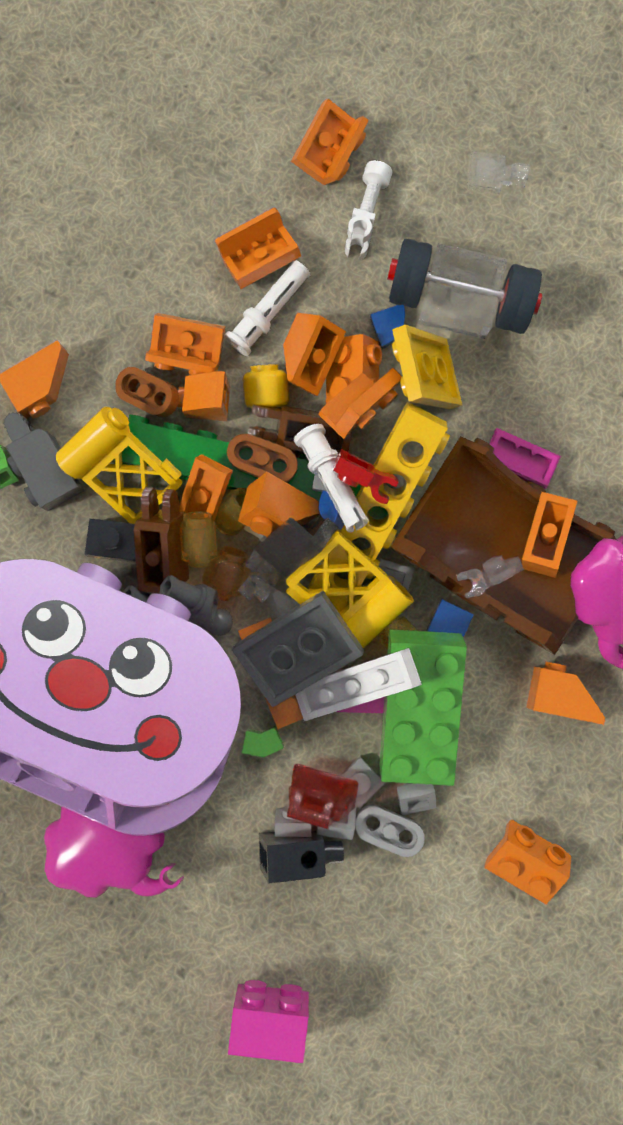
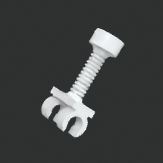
M374 160L366 164L362 178L367 188L360 209L354 208L352 219L348 225V238L345 245L347 257L349 256L350 247L354 244L362 247L359 260L364 259L367 255L375 220L373 212L380 189L388 187L392 176L391 167L384 162Z

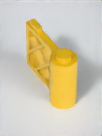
M103 407L56 453V461L66 474L75 479H82L125 520L135 524L142 517V512L140 510L136 514L125 504V495L141 497L143 489L148 487V474L160 475L169 484L164 490H156L160 505L166 489H174L176 491L181 486L183 481L179 477L182 473L167 458L162 462L130 432L129 420L120 409ZM127 446L140 456V466L122 464V451ZM113 459H115V464H110V462ZM101 471L116 472L117 487L106 486L96 475ZM123 473L141 474L142 488L124 487Z
M338 530L286 579V584L289 586L286 590L287 594L299 604H302L321 591H324L327 596L348 595V605L339 614L363 649L414 602L411 594L397 579L387 575ZM340 544L348 551V564H328V554ZM354 558L357 559L360 563H354ZM323 560V565H317L320 561ZM354 571H370L376 576L368 586L353 587ZM348 572V587L328 588V573ZM308 573H323L322 588L307 589L300 581Z

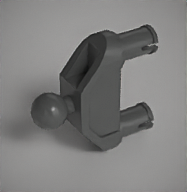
M172 575L164 579L159 593L171 597L186 606L191 613L189 622L218 636L225 635L231 630L233 625L232 616L226 609L217 608L219 596L216 589L204 584L193 586ZM132 585L128 586L123 592L145 603L151 595L147 592L138 591Z

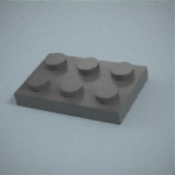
M321 591L234 644L232 651L270 705L274 707L362 656L364 649L326 593Z

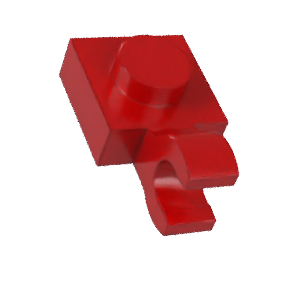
M341 449L335 460L333 471L338 473L337 477L341 481L353 487H357L358 484L366 488L369 486L371 494L377 502L381 504L388 503L389 496L381 493L379 487L383 483H389L397 487L398 479L396 476L375 469L374 465Z

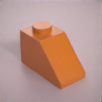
M297 313L283 344L287 380L310 394L318 396L346 331L321 315Z
M58 340L0 374L1 385L17 412L25 418H38L46 414L51 409L49 405L57 401L69 356L67 350Z
M214 371L185 376V386H179L178 408H182L185 417L227 421L230 385L224 371Z
M265 472L248 486L238 521L250 527L257 534L271 537L305 525L320 515L319 501L269 472Z
M541 492L523 554L521 569L556 578L577 500Z
M545 661L544 668L534 667L526 708L604 725L605 716L578 676L566 673V665Z

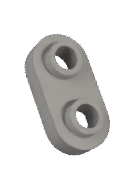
M371 804L361 808L355 817L356 831L361 839L403 857H411L416 855L424 845L425 838L420 825L416 821L396 812ZM374 816L379 819V825L376 828L367 827L366 821L369 817ZM404 830L412 833L411 839L407 842L399 839V834Z

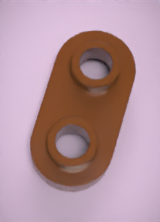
M127 367L119 373L116 379L115 389L117 395L122 400L149 414L167 417L178 406L179 393L176 387L136 367ZM138 383H140V386L136 391V386ZM166 395L165 401L162 404V399Z
M237 435L230 441L227 448L228 459L232 466L259 478L265 472H269L288 483L297 473V459L290 449L254 435ZM244 448H249L253 451L252 457L248 460H243L239 456L240 451ZM276 461H283L287 467L285 471L278 473L273 470L274 463Z

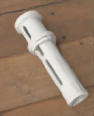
M293 261L255 308L250 307L243 312L244 318L234 330L226 332L224 337L227 342L239 353L248 356L251 353V346L262 333L267 334L270 331V321L285 303L289 301L302 283L309 278V270L299 261Z
M322 424L310 425L297 433L294 437V442L298 447H302L309 460L308 468L310 472L318 475L346 526L347 532H353V526H355L356 530H359L369 522V519L359 505L351 487L337 477L338 473L333 471L338 452L331 449L324 436L326 430Z

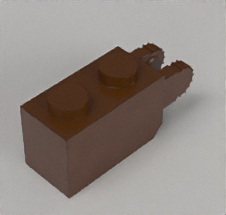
M253 405L252 413L258 417L278 419L277 429L252 426L249 427L248 434L264 440L275 441L276 444L288 449L303 451L302 447H298L295 444L294 437L310 425L322 424L326 430L324 436L331 449L336 450L338 454L341 449L349 451L352 432L343 439L319 416L317 411L289 406L272 408Z
M145 487L141 496L142 517L136 521L133 530L138 591L160 594L161 584L167 576L172 575L184 582L189 579L185 512L179 511L177 491L174 489H166L164 491L162 510H159L156 489Z

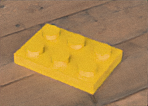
M408 325L392 329L395 339L392 343V349L396 360L400 362L403 374L400 380L401 388L409 402L445 409L463 406L447 339Z

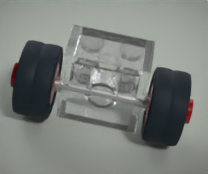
M404 239L399 258H392L387 280L393 281L389 302L417 308L423 287L426 286L418 324L485 339L492 328L497 303H499L495 326L499 329L510 330L519 334L526 332L533 314L537 315L542 300V293H539L542 280V272L540 270L512 264L503 288H501L508 259L438 243L429 271L432 245L412 239Z

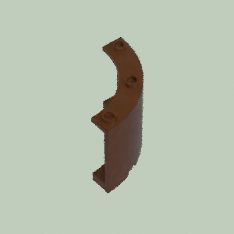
M460 436L394 540L391 548L415 567H420L431 573L430 578L496 621L500 615L505 618L503 622L516 629L515 633L555 655L578 619L575 598L571 588V574L577 564L589 555L599 541L604 538L616 539L614 536L615 531L600 522H596L593 525L574 514L556 578L521 569L523 554L541 492L546 491L533 482L528 481L526 483L494 455V448L489 443L479 438H476L473 442Z

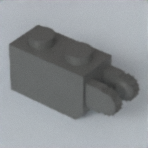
M17 412L8 413L6 418L3 419L4 428L7 429L6 431L12 443L6 445L11 454L7 460L17 476L22 475L28 487L24 488V491L34 507L39 505L40 508L49 511L84 492L79 480L70 477L58 465L56 453L61 447L56 438L47 431L34 429L30 425L31 422Z

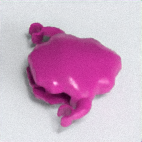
M622 535L618 539L604 538L599 541L589 555L577 564L571 574V588L575 598L578 619L583 623L592 625L598 637V648L601 655L607 662L623 669V647L619 645L623 644Z
M62 806L60 818L53 821L46 828L44 840L47 852L44 869L48 881L58 888L75 890L85 897L91 898L99 897L110 886L130 889L140 896H154L163 893L167 889L177 887L184 879V875L177 881L168 879L167 872L175 863H171L163 868L159 879H152L148 876L152 866V855L164 844V832L146 836L124 834Z

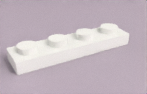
M407 648L330 674L295 695L303 719L307 721L422 685L410 649Z

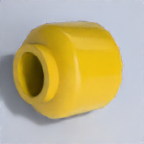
M278 364L250 366L251 371L245 373L242 379L245 405L253 409V405L272 408L287 405L289 402L287 373L279 370Z

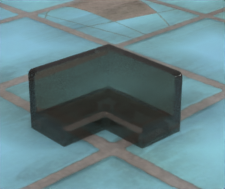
M321 514L302 526L293 518H288L268 536L263 535L254 547V550L279 573L287 577L320 553L338 526L328 517L323 519Z

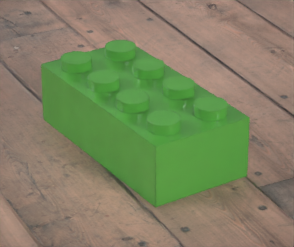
M389 629L387 655L409 648L422 685L384 697L379 762L381 782L454 786L467 649L461 633Z

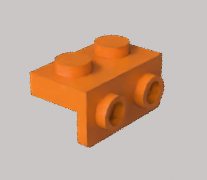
M326 99L318 109L291 162L323 185L335 180H341L350 167L348 159L352 151H356L366 137L364 129L369 120L364 116L355 120L330 99Z
M276 208L264 212L215 240L224 264L240 289L301 257L298 245L284 227L280 213Z
M157 313L154 315L151 347L146 353L145 360L154 362L156 368L163 370H175V367L189 369L188 373L191 375L217 371L220 367L226 326Z
M364 334L345 336L326 377V404L361 374H365L374 383L379 380V365L382 362V351L377 340Z
M392 368L374 383L365 374H361L319 411V416L344 439L357 426L361 429L365 428L377 415L375 410L378 407L384 410L398 396L394 389L400 383L402 376Z
M510 820L506 825L505 836L487 857L484 868L547 905L570 878L571 855L561 846L552 844L537 835L531 828Z

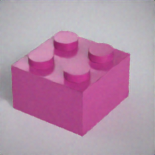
M248 980L245 984L238 983L232 1013L228 1055L303 1063L309 1018V992L302 991L300 986L293 984H284L281 988L266 987L267 984L259 980Z

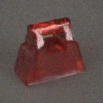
M295 764L293 766L291 786H289L288 790L289 808L287 817L329 830L334 821H341L355 808L359 783L347 777L306 765Z

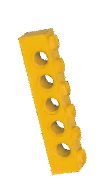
M408 401L373 464L375 469L381 472L401 475L406 481L405 484L397 489L390 488L386 483L380 485V492L389 496L387 504L377 502L371 494V488L369 486L367 488L362 486L356 499L368 517L369 522L359 530H356L355 526H353V532H347L345 525L342 530H338L351 542L360 537L367 539L371 546L361 551L377 566L380 564V560L376 559L382 547L388 549L396 536L397 530L393 528L399 516L405 519L414 503V499L410 496L416 485L423 487L432 470V467L428 466L434 453L440 455L450 438V435L446 433L448 429L446 421ZM415 441L422 445L423 451L416 457H409L404 454L402 448L406 443ZM374 506H381L387 510L388 515L383 519L377 520L372 518L368 511ZM338 544L328 554V564H348V551ZM354 558V563H360L357 559ZM354 571L353 587L361 586L365 578L371 580L374 575L370 571ZM336 572L328 573V588L348 587V579L339 578ZM315 573L308 589L322 588L323 573ZM348 595L328 596L338 612L348 605Z

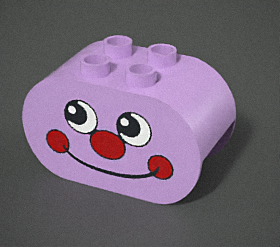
M19 559L1 562L0 779L124 834L154 835L175 828L188 820L207 802L216 789L223 774L240 719L241 699L239 683L234 667L223 648L207 631L188 621L191 613L179 601L166 595L151 594L145 603L119 591L122 586L121 581L114 574L98 565L82 563L78 571L75 572L46 560Z

